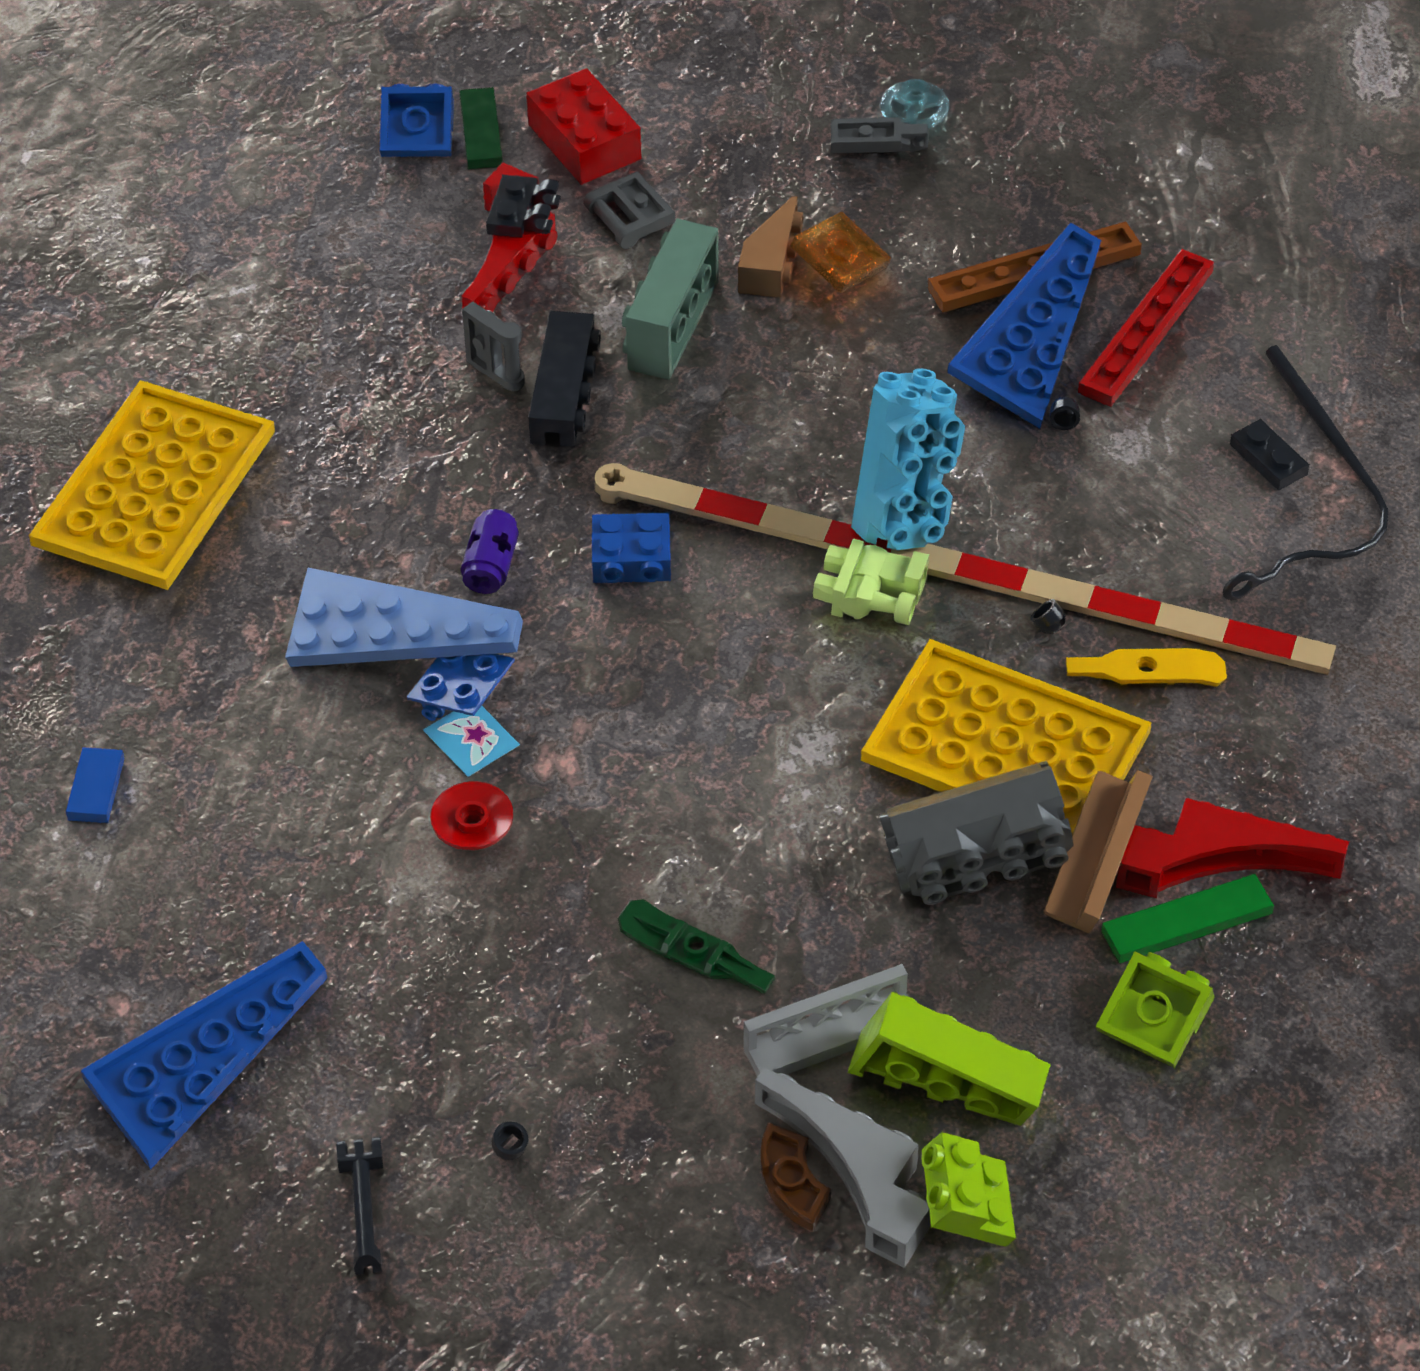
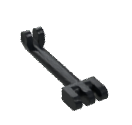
M381 1137L372 1138L371 1152H364L363 1139H355V1153L348 1154L345 1141H337L339 1173L352 1172L357 1244L353 1252L355 1275L364 1274L365 1266H372L373 1273L382 1272L380 1249L375 1245L370 1170L383 1168Z

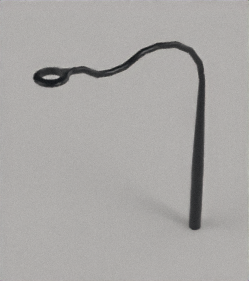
M1277 345L1269 347L1266 351V356L1309 415L1373 494L1381 511L1380 527L1371 540L1353 549L1339 552L1307 550L1292 553L1279 559L1271 571L1264 575L1256 576L1255 573L1249 571L1237 574L1223 588V597L1231 601L1245 597L1255 587L1275 578L1283 566L1290 562L1310 557L1337 560L1357 556L1376 546L1387 531L1389 510L1381 492L1322 405ZM1248 580L1243 588L1232 592L1237 584Z

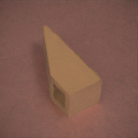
M792 196L743 242L738 264V293L781 298L784 283H791L793 262H789V259H796L798 237L794 236L795 233L801 234L804 217L803 212H798V197Z

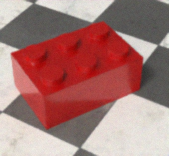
M587 68L526 93L528 125L581 185L642 159L641 127Z

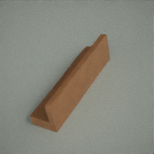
M1137 770L1130 782H1126L1103 771L1097 772L1072 835L1074 846L1067 852L1068 861L1060 866L1044 908L1045 915L1086 933L1091 932L1102 914L1153 776Z

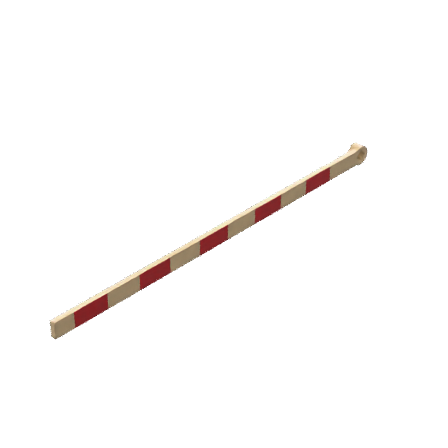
M605 464L595 473V491L600 495L601 501L608 504H616L621 500L629 499L828 549L829 545L849 549L853 539L864 541L851 528V524L631 470L622 464ZM609 482H616L614 486L608 485ZM877 538L876 544L864 541V546L876 545L889 553L911 558L914 551L929 554L927 575L1039 603L1055 599L1062 609L1325 675L1329 674L1336 650V645L931 544L919 548L894 550L887 548L888 540Z

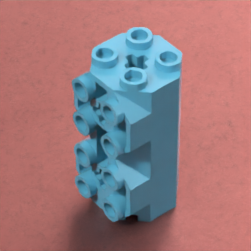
M918 368L913 370V373L900 374L881 372L878 376V382L873 388L851 528L865 542L876 544L877 538L888 540L887 548L894 550L925 547L928 543L937 542L944 535V527L949 522L953 496L942 485L943 475L949 473L956 466L957 457L961 454L965 425L954 414L957 393L942 380L936 379V373L931 370Z

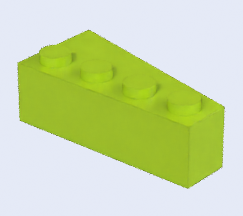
M891 992L861 1030L847 1073L863 1078L864 1071L885 1076L883 1083L885 1085L901 1089L903 1082L926 1089L928 1092L926 1097L941 1102L943 1100L960 1099L965 1101L967 1110L1022 1126L1039 1107L1051 1064L1036 1058L1031 1052L1018 1050L1005 1044L989 1033L979 1032L968 1027L950 1015L940 1014L918 1004L911 997Z

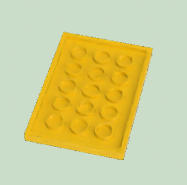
M140 380L29 534L31 546L168 590L275 433L274 421Z
M929 639L862 748L861 761L939 792L1047 761L1048 766L1052 768L1065 806L1063 807L1065 819L1068 818L1073 835L1097 772L1103 771L1124 780L1150 734L1152 722Z

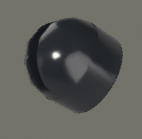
M1069 397L1056 399L1050 408L1051 424L1059 430H1070L1076 427L1080 422V408L1077 402Z
M1050 599L1041 604L1030 617L1033 624L1043 633L1054 634L1061 630V626L1065 624L1066 619L1062 607L1055 599Z
M508 1121L501 1123L495 1129L492 1137L494 1152L503 1160L517 1159L526 1150L529 1140L528 1133L517 1122ZM513 1136L518 1139L509 1150L503 1148Z

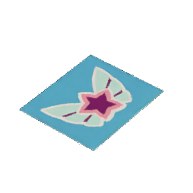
M483 706L479 708L474 716L453 711L423 729L467 777L520 745Z

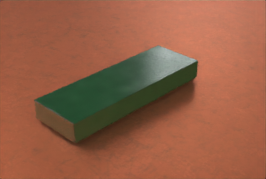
M494 87L459 90L468 169L499 167L503 161Z

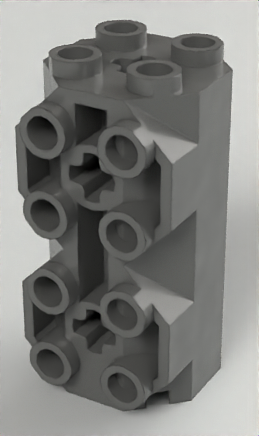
M1047 761L887 808L886 813L879 814L885 834V841L890 857L894 861L902 893L911 891L912 895L921 896L923 902L930 905L938 904L945 900L946 897L963 892L973 893L982 890L988 884L986 876L992 871L1002 872L1007 880H1017L1032 871L1046 867H1060L1068 861L1067 852L1074 846L1068 818L1065 819L1063 807L1065 806L1052 768L1048 766Z

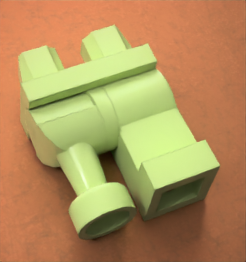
M857 539L852 540L849 549L829 545L825 555L823 570L837 573L839 576L835 577L818 573L814 582L813 598L832 603L831 615L843 617L845 613L854 617V619H862L873 610L894 614L895 622L909 626L915 605L919 602L927 580L929 554L914 551L911 558L889 553L876 545L864 546V541Z

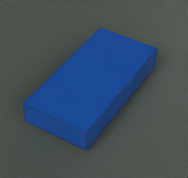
M82 748L66 809L69 821L109 823L125 759L123 750Z

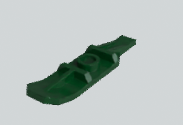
M644 899L630 900L618 917L620 931L630 939L710 979H734L764 994L775 980L774 974L757 967L741 957L731 943L662 912ZM692 943L704 945L699 950L689 948V945Z

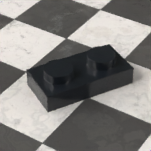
M1262 419L1231 434L1230 445L1278 491L1308 475L1310 464Z

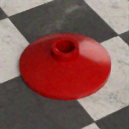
M469 781L453 785L443 791L433 803L430 818L435 834L447 845L462 850H479L496 844L506 836L512 826L514 813L509 797L501 789L489 783Z

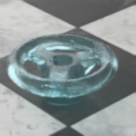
M910 79L891 86L882 95L880 101V109L885 118L900 117L890 107L893 99L904 105V109L907 112L906 118L901 117V122L928 124V129L941 123L949 111V100L946 94L939 87L920 79ZM939 106L938 111L933 116L917 120L918 114L922 113L926 108Z

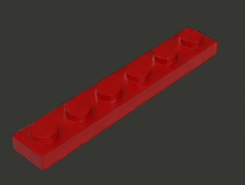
M1181 249L1081 379L1078 393L1112 407L1211 276L1214 261Z

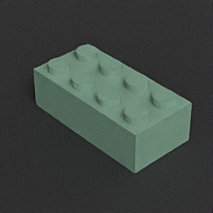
M676 218L670 232L666 231L663 234L658 255L652 256L650 259L646 279L639 281L635 291V300L632 306H626L623 313L622 326L626 327L623 353L627 354L628 370L670 380L719 281L718 228Z

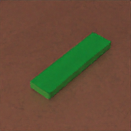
M1252 874L1103 922L1101 932L1120 964L1129 961L1134 952L1145 956L1148 952L1154 953L1273 914L1274 904L1256 874Z

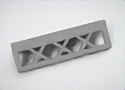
M903 964L744 1021V1052L757 1077L764 1067L777 1074L783 1073L787 1075L855 1050L861 1030L891 992L908 996V973ZM893 984V987L880 991L883 987ZM850 1000L848 1003L841 1005L843 1002ZM811 1014L808 1018L802 1019L804 1016ZM771 1029L769 1032L757 1036V1033Z

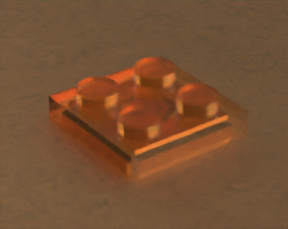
M842 211L794 236L790 245L840 294L886 269L892 259Z

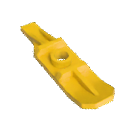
M1116 649L1102 657H1066L1067 676L1107 679L1119 683L1120 686L1140 683H1167V685L1198 683L1217 687L1225 682L1227 678L1225 661L1215 652L1200 649ZM1149 667L1153 671L1144 672L1140 668Z

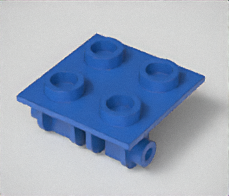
M500 654L436 657L407 695V700L421 703L423 706L422 715L430 721L441 718L445 714V709L474 716L509 670L515 659Z

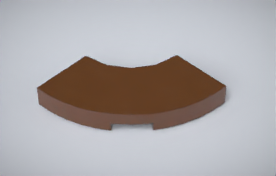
M768 1122L763 1134L760 1154L761 1173L766 1190L776 1206L789 1219L813 1232L831 1198V1188L818 1181L808 1168L806 1154L809 1147V1138Z

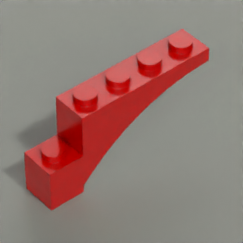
M502 162L483 182L485 210L490 211L502 175L538 177ZM550 212L548 219L553 220L551 231L548 234H539L534 231L525 230L522 238L493 235L491 247L482 268L475 280L461 296L462 309L473 301L485 310L492 312L495 310L496 305L506 294H510L526 272L532 271L538 259L555 245L558 234L555 228L554 213Z
M1186 798L1174 835L1162 833L1154 828L1134 825L1118 868L1116 888L1157 899L1160 891L1195 878L1251 869L1309 872L1340 879L1349 841L1336 838L1330 834H1320L1298 828L1289 823H1279L1260 818L1251 813L1219 807L1210 802Z

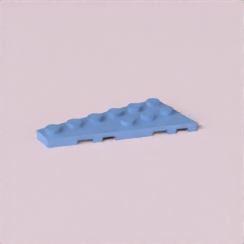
M307 568L285 658L290 667L512 653L518 650L523 620L519 611Z

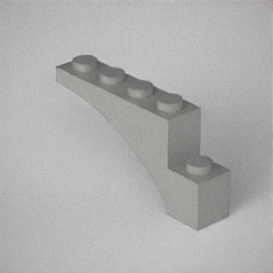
M764 1067L755 1079V1104L779 1117L801 1135L809 1138V1142L827 1159L841 1177L855 1201L866 1228L865 1248L905 1268L931 1227L930 1212L926 1199L913 1190L905 1191L903 1189L917 1169L919 1144L901 1131H891L875 1123L871 1117L863 1112H853L837 1104L825 1093H815L797 1084L790 1076L783 1073L777 1074Z

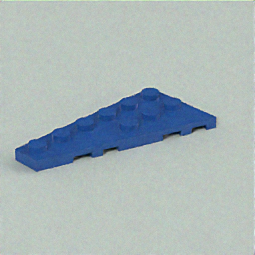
M1070 223L948 364L947 373L1041 429L1099 252L1101 240Z
M302 941L81 1070L84 1082L150 1170L327 980L326 969Z

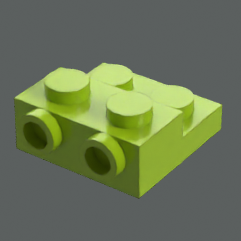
M1134 952L1095 1026L1096 1030L1175 1068L1192 1034L1196 1035L1215 998L1213 988L1209 987L1210 981L1198 973L1188 970L1184 975L1171 969V963L1155 953L1148 952L1147 956Z
M941 1132L922 1149L921 1161L925 1173L926 1201L930 1212L931 1227L1006 1247L1016 1239L1005 1161L980 1154L979 1142Z

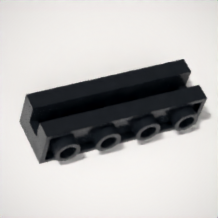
M550 310L528 417L530 444L545 445L547 433L553 432L559 433L560 446L575 447L578 432H584L586 410H583L582 407L590 403L591 383L587 381L588 378L595 377L596 356H592L593 351L599 352L601 344V330L595 329L594 314Z

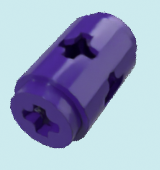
M488 509L483 511L473 523L461 565L462 581L472 591L481 594H492L497 592L506 582L519 535L517 522L509 513L497 509Z

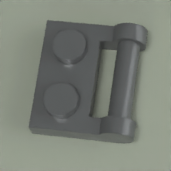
M638 171L589 192L583 201L584 206L589 212L597 214L615 234L616 242L623 249L633 247L638 239L675 222V211ZM614 201L632 223L625 225L607 203Z
M472 301L462 309L467 363L510 391L521 389L525 384V375L520 369L519 343L522 339L521 327L514 322L504 323L492 311L485 310ZM501 343L504 345L505 365L502 362Z

